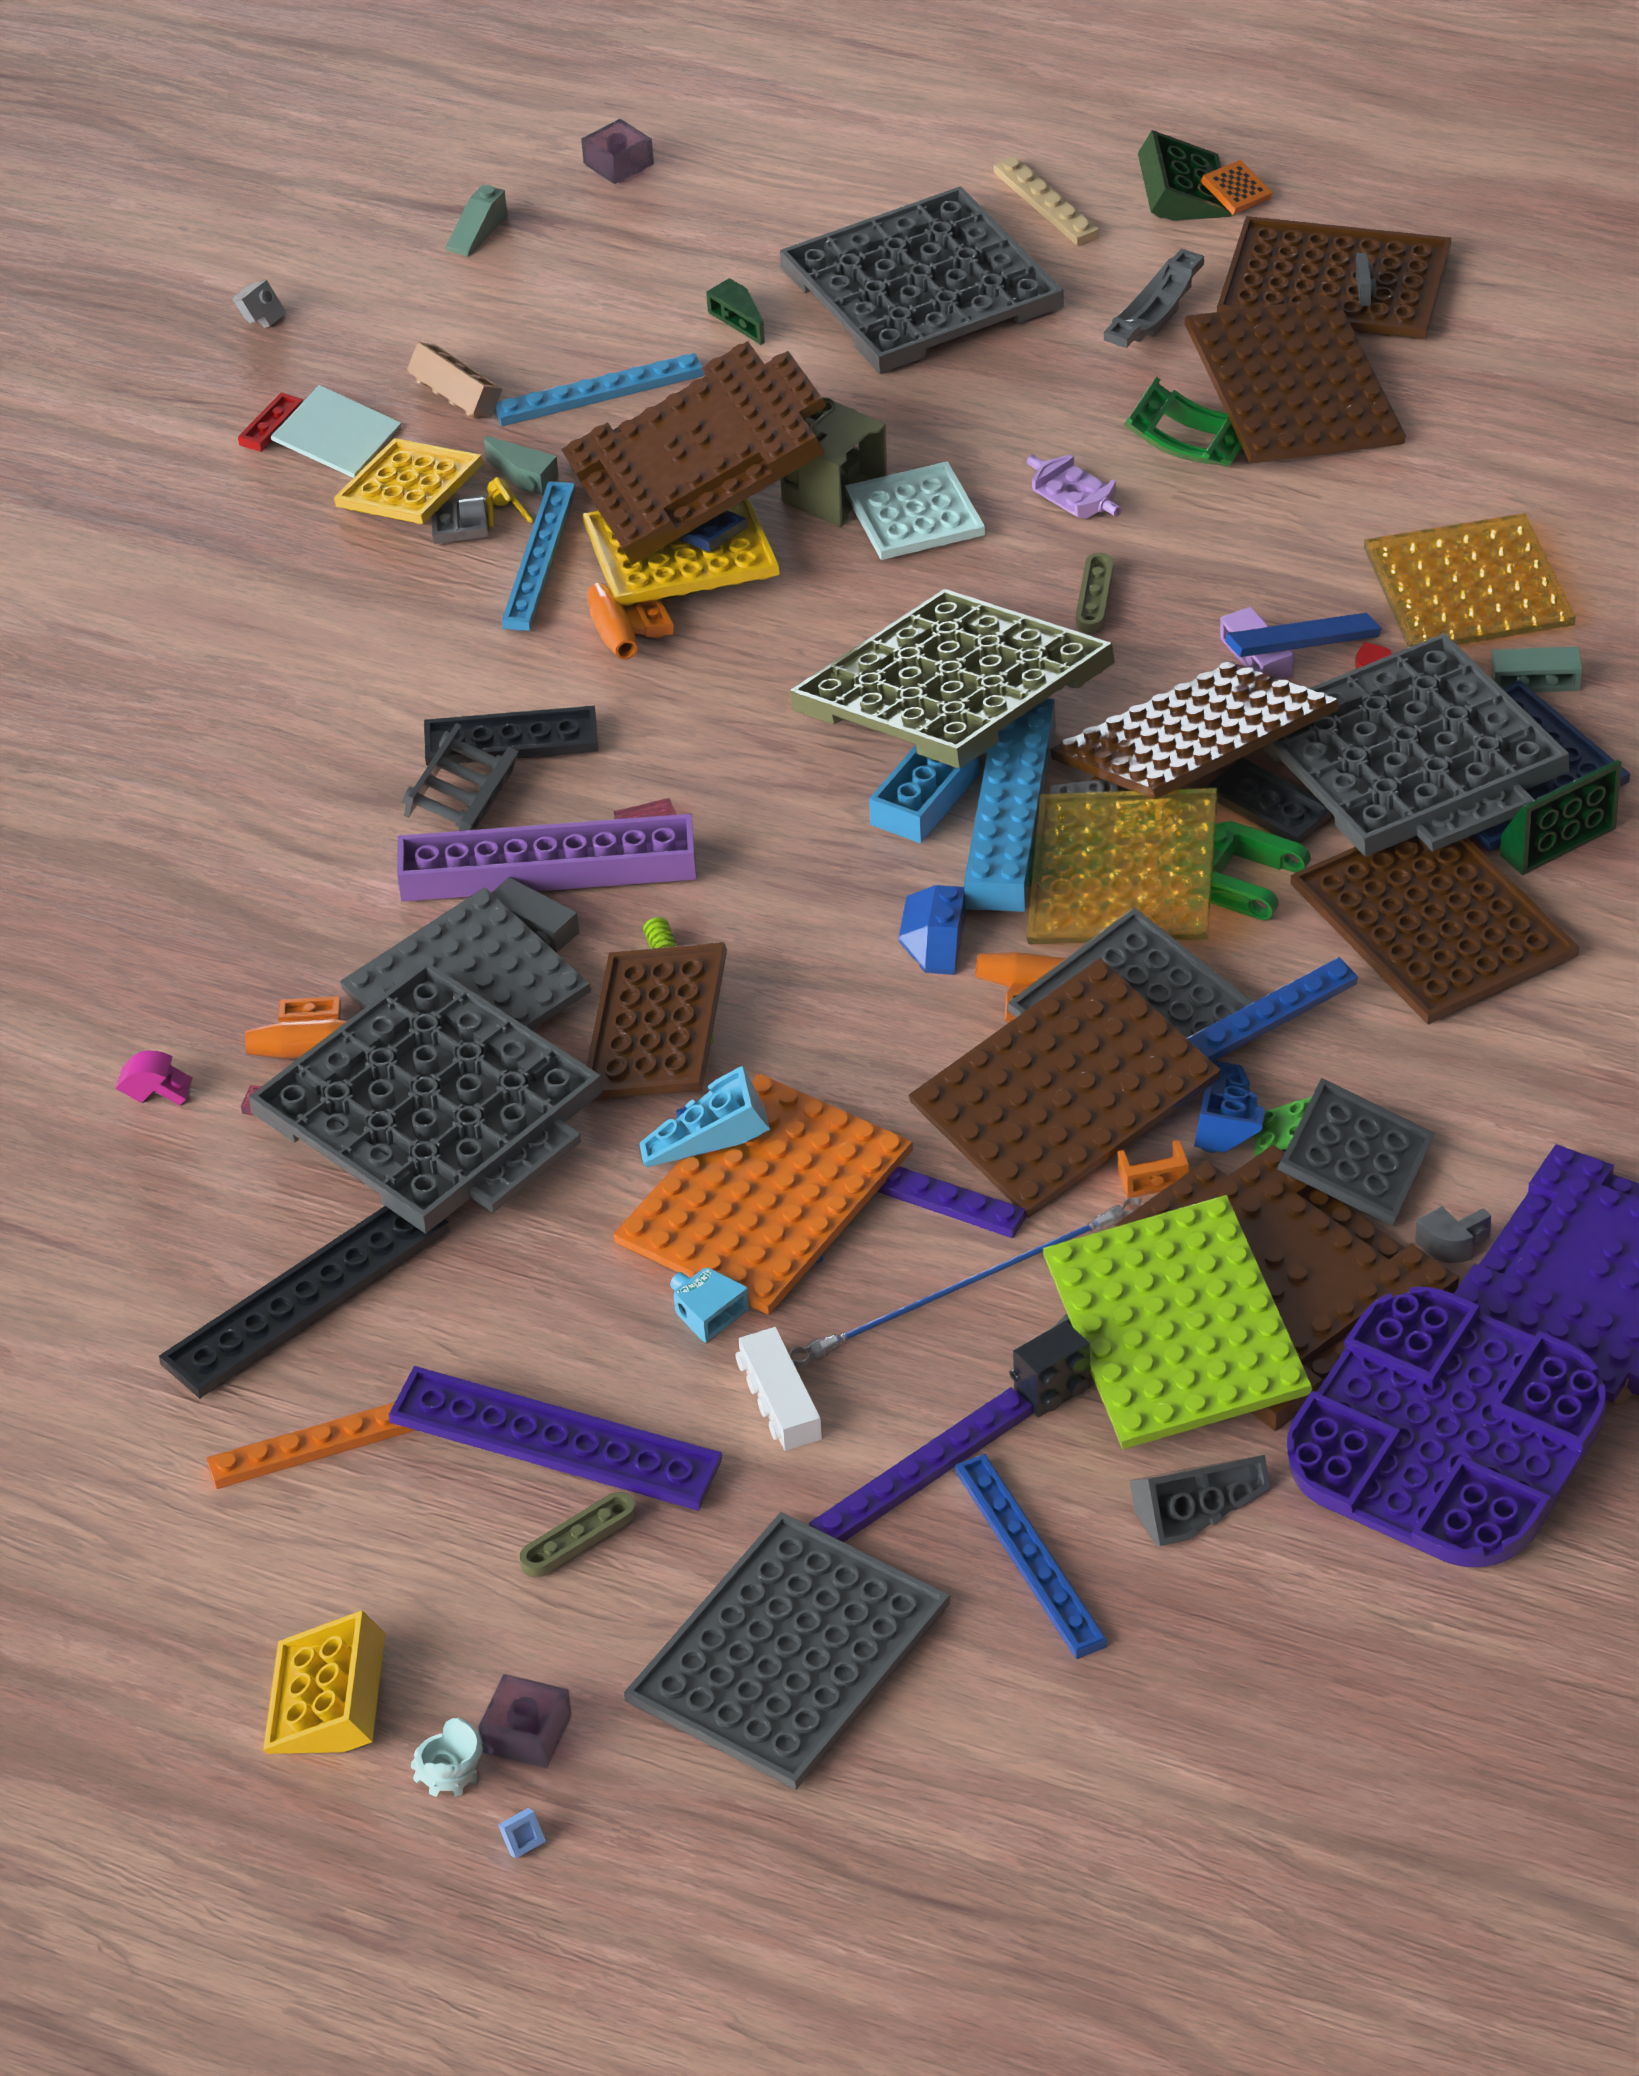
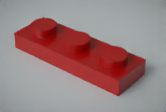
M281 392L238 436L239 445L262 452L273 441L271 440L273 433L301 405L303 399Z

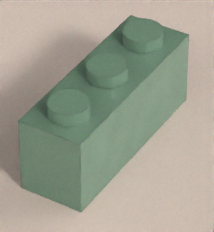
M1579 647L1493 649L1491 660L1492 679L1502 689L1521 681L1533 692L1581 691L1582 665Z

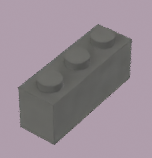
M510 877L491 892L556 953L579 934L577 912Z

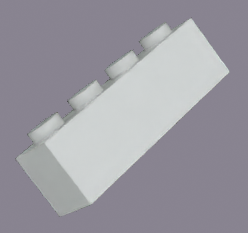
M776 1327L740 1337V1352L736 1353V1360L741 1371L746 1370L748 1374L747 1383L751 1393H757L759 1397L758 1406L762 1416H768L770 1420L769 1428L773 1439L780 1440L784 1451L822 1440L820 1416Z

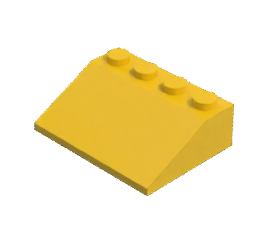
M363 1610L278 1641L263 1747L265 1753H338L373 1742L386 1633Z

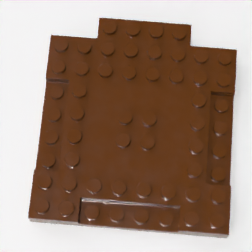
M749 341L738 344L728 353L712 359L707 365L702 367L705 377L691 382L688 387L677 393L670 394L664 401L646 408L641 414L631 420L622 422L614 430L607 422L604 425L595 427L590 433L580 439L571 441L566 447L561 449L632 565L824 454L817 437L804 419L827 406L789 351L774 356L771 361L764 364Z
M1275 1145L1268 1147L1229 1176L1205 1160L1115 1224V1227L1227 1195L1314 1392L1318 1391L1345 1349L1344 1341L1360 1316L1376 1300L1389 1293L1392 1296L1408 1293L1411 1287H1430L1454 1294L1459 1285V1277L1412 1243L1406 1248L1338 1199L1277 1170L1285 1152ZM1309 1395L1250 1413L1276 1432L1296 1416Z

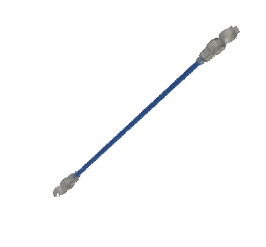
M1142 1197L1139 1199L1128 1198L1124 1201V1206L1115 1205L1108 1208L1103 1214L1094 1217L1084 1227L847 1333L832 1334L826 1338H817L811 1341L807 1348L795 1347L791 1350L790 1357L792 1358L797 1353H809L808 1357L803 1361L792 1360L795 1367H804L809 1363L810 1358L816 1360L826 1357L829 1352L840 1348L848 1339L1037 1255L1043 1252L1045 1247L1066 1242L1088 1231L1092 1232L1109 1226H1115L1117 1222L1133 1212L1129 1210L1124 1211L1125 1207L1129 1204L1140 1205Z

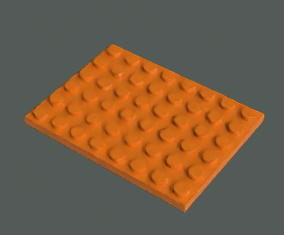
M759 1073L752 1083L765 1107L770 1130L740 1145L681 1159L613 1233L615 1243L678 1273L683 1272L690 1278L703 1268H710L748 1288L749 1306L770 1315L887 1181L888 1176L913 1151V1142Z

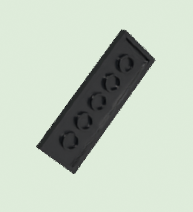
M595 705L424 720L426 766L430 764L439 750V744L446 731L450 733L456 723L461 725L458 740L495 757L497 755L502 756L508 747L519 751L517 758L598 751ZM454 750L448 757L449 760L456 763L478 762Z

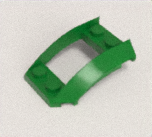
M1156 376L1123 425L1165 453L1193 462L1228 467L1242 445L1227 413L1205 408L1184 397L1176 390L1168 391L1159 384L1161 379ZM1165 414L1187 427L1216 434L1207 449L1200 448L1167 435L1158 429L1156 425Z

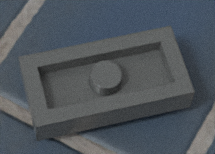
M1356 253V281L1360 306H1370L1371 295H1376L1373 263H1368L1367 253Z

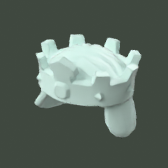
M452 1718L446 1721L442 1734L426 1739L417 1747L414 1753L415 1758L411 1762V1768L416 1769L413 1777L416 1784L424 1782L430 1787L429 1794L436 1797L439 1791H453L454 1796L457 1797L463 1795V1787L469 1782L475 1785L478 1780L476 1766L483 1752L482 1738L477 1729L464 1719Z

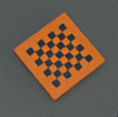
M1241 159L1203 175L1201 183L1232 215L1271 199L1273 194Z

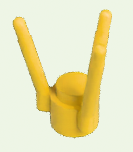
M496 477L489 482L487 486L489 496L486 498L488 526L490 528L494 526L493 505L505 506L509 501L515 505L529 523H533L532 517L518 501L514 492L510 491L505 480Z

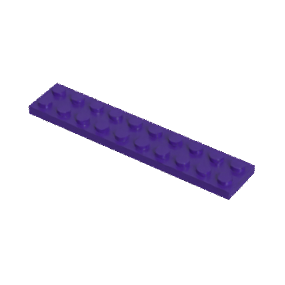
M414 1366L389 1413V1422L697 1511L700 1510L722 1462V1453L417 1366Z

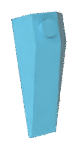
M743 1066L716 1079L708 1086L710 1091L697 1102L693 1099L685 1105L687 1110L675 1120L668 1119L639 1143L643 1164L646 1168L740 1145L770 1130L765 1107Z

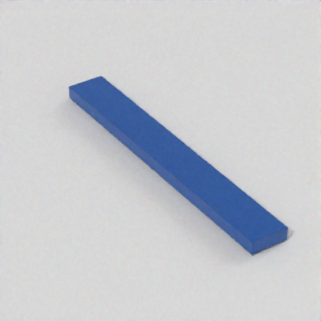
M984 1453L956 1464L955 1473L1074 1657L1079 1659L1106 1648L1107 1639L986 1454Z

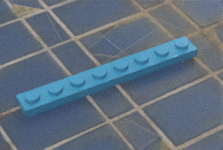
M695 353L684 354L680 357L657 361L640 367H632L628 370L608 373L604 376L584 379L572 384L556 386L539 392H531L515 398H507L497 402L494 412L501 426H506L704 376L703 366Z
M552 481L547 483L502 618L503 629L531 630L576 492L575 483Z

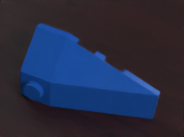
M1213 1061L1221 1070V1078L1205 1089L1194 1147L1201 1148L1210 1153L1218 1151L1227 1152L1262 1130L1265 1110L1262 1106H1258V1097L1255 1092H1251L1249 1088L1250 1081L1242 1065Z

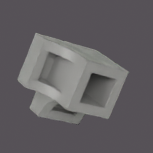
M267 280L249 284L232 297L245 320L249 323L258 321L264 328L271 326L286 314L285 309Z

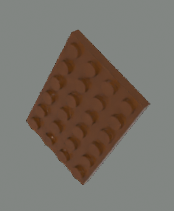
M724 942L609 952L587 1067L601 1075L602 1093L595 1099L703 1090L727 955V948Z

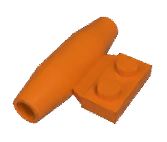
M596 583L588 589L587 598L591 618L603 642L618 658L627 660L636 654L637 643L635 634H642L652 638L673 635L674 624L661 600H648L631 606H623L615 600L612 592L605 584Z
M1020 952L978 953L975 978L1009 987L1005 997V1022H1011L1016 1017L1007 1011L1008 1002L1064 961L1065 958Z
M340 996L281 999L278 1012L279 1023L245 1031L247 1055L284 1059L300 1058L347 1022L340 1020Z

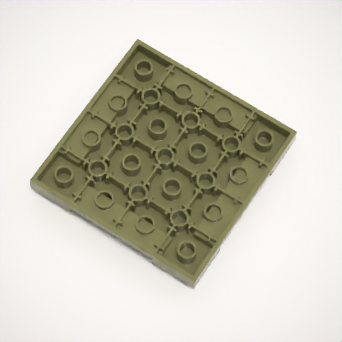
M943 589L789 691L794 711L830 724L838 723L843 719L858 723L867 728H872L916 744L917 754L961 769L999 743L998 731L1003 730L1011 722L1025 715L1030 709L1044 702L1049 696L1063 689L1065 685L1076 689L1082 687L1087 681L1114 664L1115 660L1111 642Z

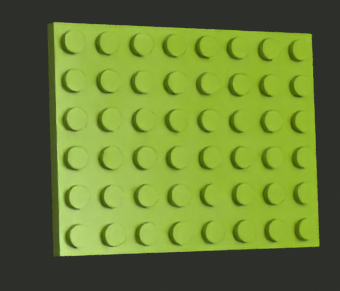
M1227 1195L1043 1248L1045 1261L1071 1325L1090 1343V1371L1122 1450L1307 1396L1311 1393V1383Z

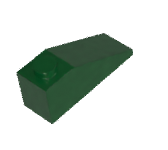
M728 278L706 291L709 314L760 345L765 343L764 323L747 288Z

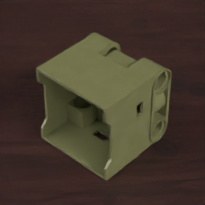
M822 397L827 407L804 420L817 437L824 454L780 479L781 500L785 504L792 505L841 528L849 521L848 513L853 510L845 495V486L887 476L886 424L853 408L837 403L831 398Z

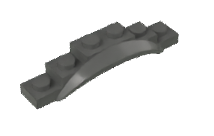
M1181 249L1173 258L1168 259L1131 304L1121 314L1112 319L1111 325L1104 331V341L1128 348L1133 341L1141 342L1147 335L1154 337L1178 311L1179 300L1192 287V277L1204 265V256Z

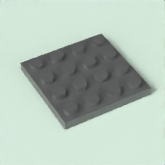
M1321 1078L1277 1170L1392 1226L1435 1133Z

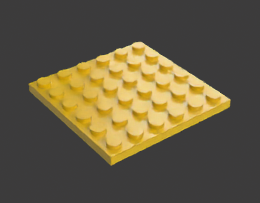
M749 497L728 509L732 513L745 517L747 519V528L717 547V549L709 552L676 539L633 565L599 511L583 514L584 525L609 589L615 600L623 606H631L648 600L657 601L674 595L683 596L700 590H713L726 585H740L757 579L766 580L780 575L779 565Z

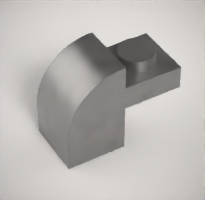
M1441 1206L1416 1219L1415 1241L1430 1256L1437 1260L1448 1263H1460L1471 1260L1473 1246L1480 1245L1490 1238L1491 1215L1483 1208L1457 1221Z

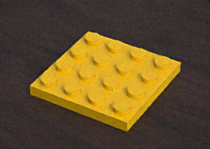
M394 438L334 497L336 507L424 524L484 463L480 454Z

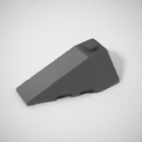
M1265 1455L1129 1480L1135 1514L1156 1546L1190 1540L1198 1535V1532L1210 1524H1215L1224 1515L1237 1507H1242L1271 1488Z

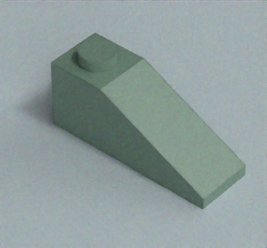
M483 184L469 198L446 245L447 251L469 256L508 216L505 190Z
M487 435L484 438L486 460L519 489L543 496L548 481L555 482L559 478L557 456Z

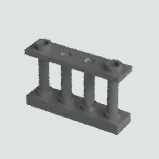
M456 723L450 733L446 731L442 736L439 750L414 788L409 786L403 798V802L406 803L404 816L409 818L418 805L455 822V826L459 827L458 831L476 830L513 773L519 751L508 747L502 756L497 755L495 757L458 740L461 725ZM454 750L491 767L492 773L480 774L449 760L448 757ZM441 769H444L479 785L481 790L479 793L473 792L472 794L436 776ZM431 787L468 804V810L459 812L424 796V794Z

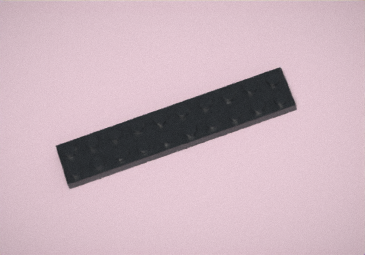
M384 1206L159 1355L160 1365L200 1399L450 1231L449 1222L444 1219L425 1234L397 1213Z

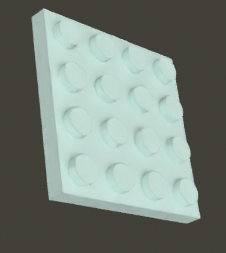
M948 461L845 486V495L881 560L985 535V526Z

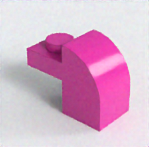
M148 1050L135 1054L122 1067L116 1089L140 1103L155 1091L181 1105L187 1098L193 1077L170 1065L173 1056L160 1051Z

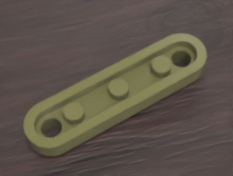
M1106 553L1091 554L1085 561L1076 611V626L1085 633H1095L1104 626L1114 571L1113 558Z
M624 1492L611 1493L532 1541L520 1552L522 1570L530 1576H544L629 1524L636 1515L634 1499Z

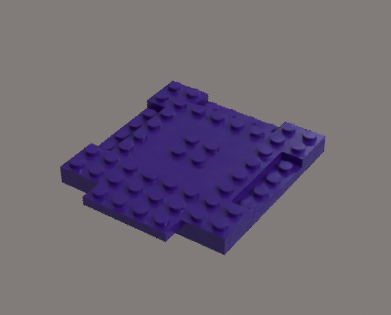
M1555 1144L1529 1182L1528 1193L1480 1264L1474 1263L1454 1295L1480 1305V1313L1534 1336L1537 1335L1538 1331L1544 1332L1582 1350L1599 1368V1374L1603 1384H1605L1606 1401L1614 1403L1625 1386L1627 1378H1629L1627 1387L1631 1393L1639 1396V1183L1614 1175L1613 1164Z

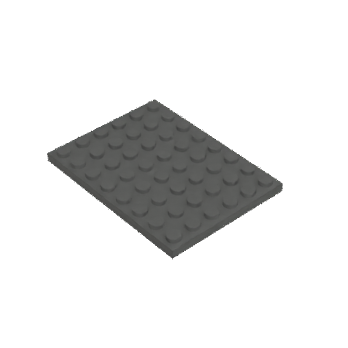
M780 1512L624 1692L625 1701L797 1790L948 1607L950 1595Z

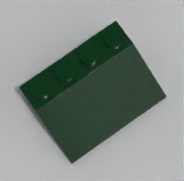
M1151 130L1138 152L1151 213L1159 218L1165 217L1170 220L1231 217V212L1201 183L1203 175L1221 168L1219 155Z
M1617 759L1524 805L1501 834L1500 856L1521 875H1524L1615 830L1622 762Z

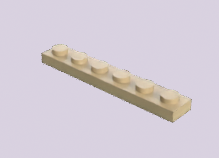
M1017 157L1007 158L994 164V173L1076 246L1099 238V229Z

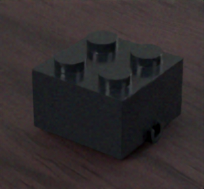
M1065 1320L1013 1350L1014 1369H1011L1009 1374L1014 1381V1390L1033 1405V1413L1038 1418L1049 1411L1056 1410L1064 1402L1083 1394L1090 1388V1343Z

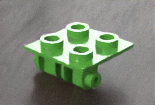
M1312 1097L1265 1111L1262 1130L1255 1134L1254 1157L1271 1145H1275L1283 1152L1286 1151Z

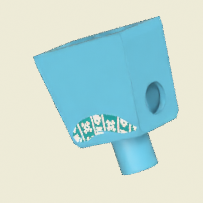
M703 1268L691 1278L683 1272H679L671 1280L670 1286L675 1290L674 1302L677 1315L705 1343L749 1310L748 1288L710 1268Z

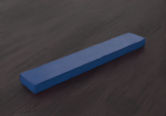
M1366 612L1227 633L1225 642L1239 657L1378 637L1382 628Z

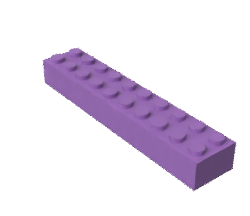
M692 814L398 836L397 876L401 902L469 897L484 887L493 892L509 877L535 891L696 880Z

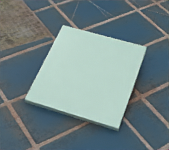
M318 385L273 433L271 440L354 478L401 427V422Z

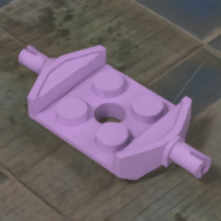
M1034 454L1028 457L1027 465L1037 470L1032 479L1033 491L1079 518L1087 519L1097 512L1101 513L1104 510L1114 517L1121 514L1122 507L1113 503L1116 493L1115 480L1112 479L1110 483L1105 484L1075 466L1074 456L1071 454L1048 461H1043Z

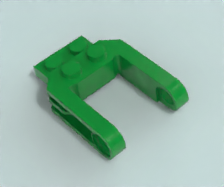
M1233 821L1210 825L1206 832L1184 825L1159 858L1158 870L1185 879L1186 888L1193 898L1259 920H1268L1279 906L1276 895L1266 888L1221 873L1229 864L1233 855L1278 870L1282 868L1294 873L1307 867L1311 861V855L1308 849L1300 843ZM1288 854L1295 855L1300 860V863L1293 861ZM1256 900L1263 901L1268 908L1261 907Z

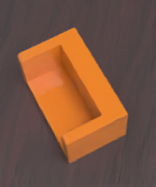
M1180 1140L1173 1141V1157L1133 1165L1129 1164L1124 1150L1118 1151V1174L1127 1198L1161 1192L1189 1172V1164Z

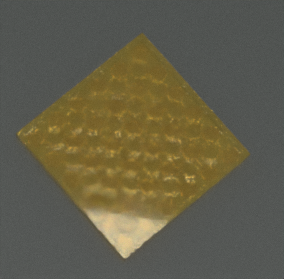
M1526 513L1364 539L1366 554L1408 648L1443 633L1457 645L1575 625L1576 616Z
M1217 788L1176 789L1156 800L1135 791L1040 794L1027 929L1028 944L1087 943L1134 907L1175 940L1208 939L1218 802Z

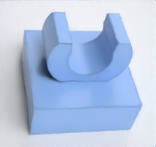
M529 1808L498 1824L509 1853L514 1858H518L546 1842L536 1815Z

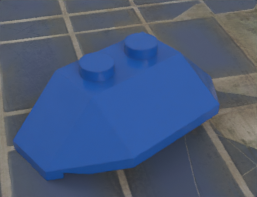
M934 885L906 897L899 932V942L910 956L920 964V968L925 973L955 975L967 909H965L964 887Z

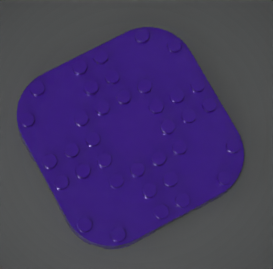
M1411 1287L1408 1293L1392 1296L1391 1293L1384 1295L1372 1303L1360 1316L1344 1341L1345 1349L1318 1391H1311L1291 1423L1287 1437V1450L1293 1479L1300 1490L1315 1503L1447 1563L1463 1567H1487L1507 1561L1523 1551L1532 1542L1603 1426L1606 1414L1605 1384H1603L1599 1374V1368L1579 1348L1544 1332L1538 1331L1537 1335L1534 1336L1480 1313V1305L1447 1291L1430 1287Z

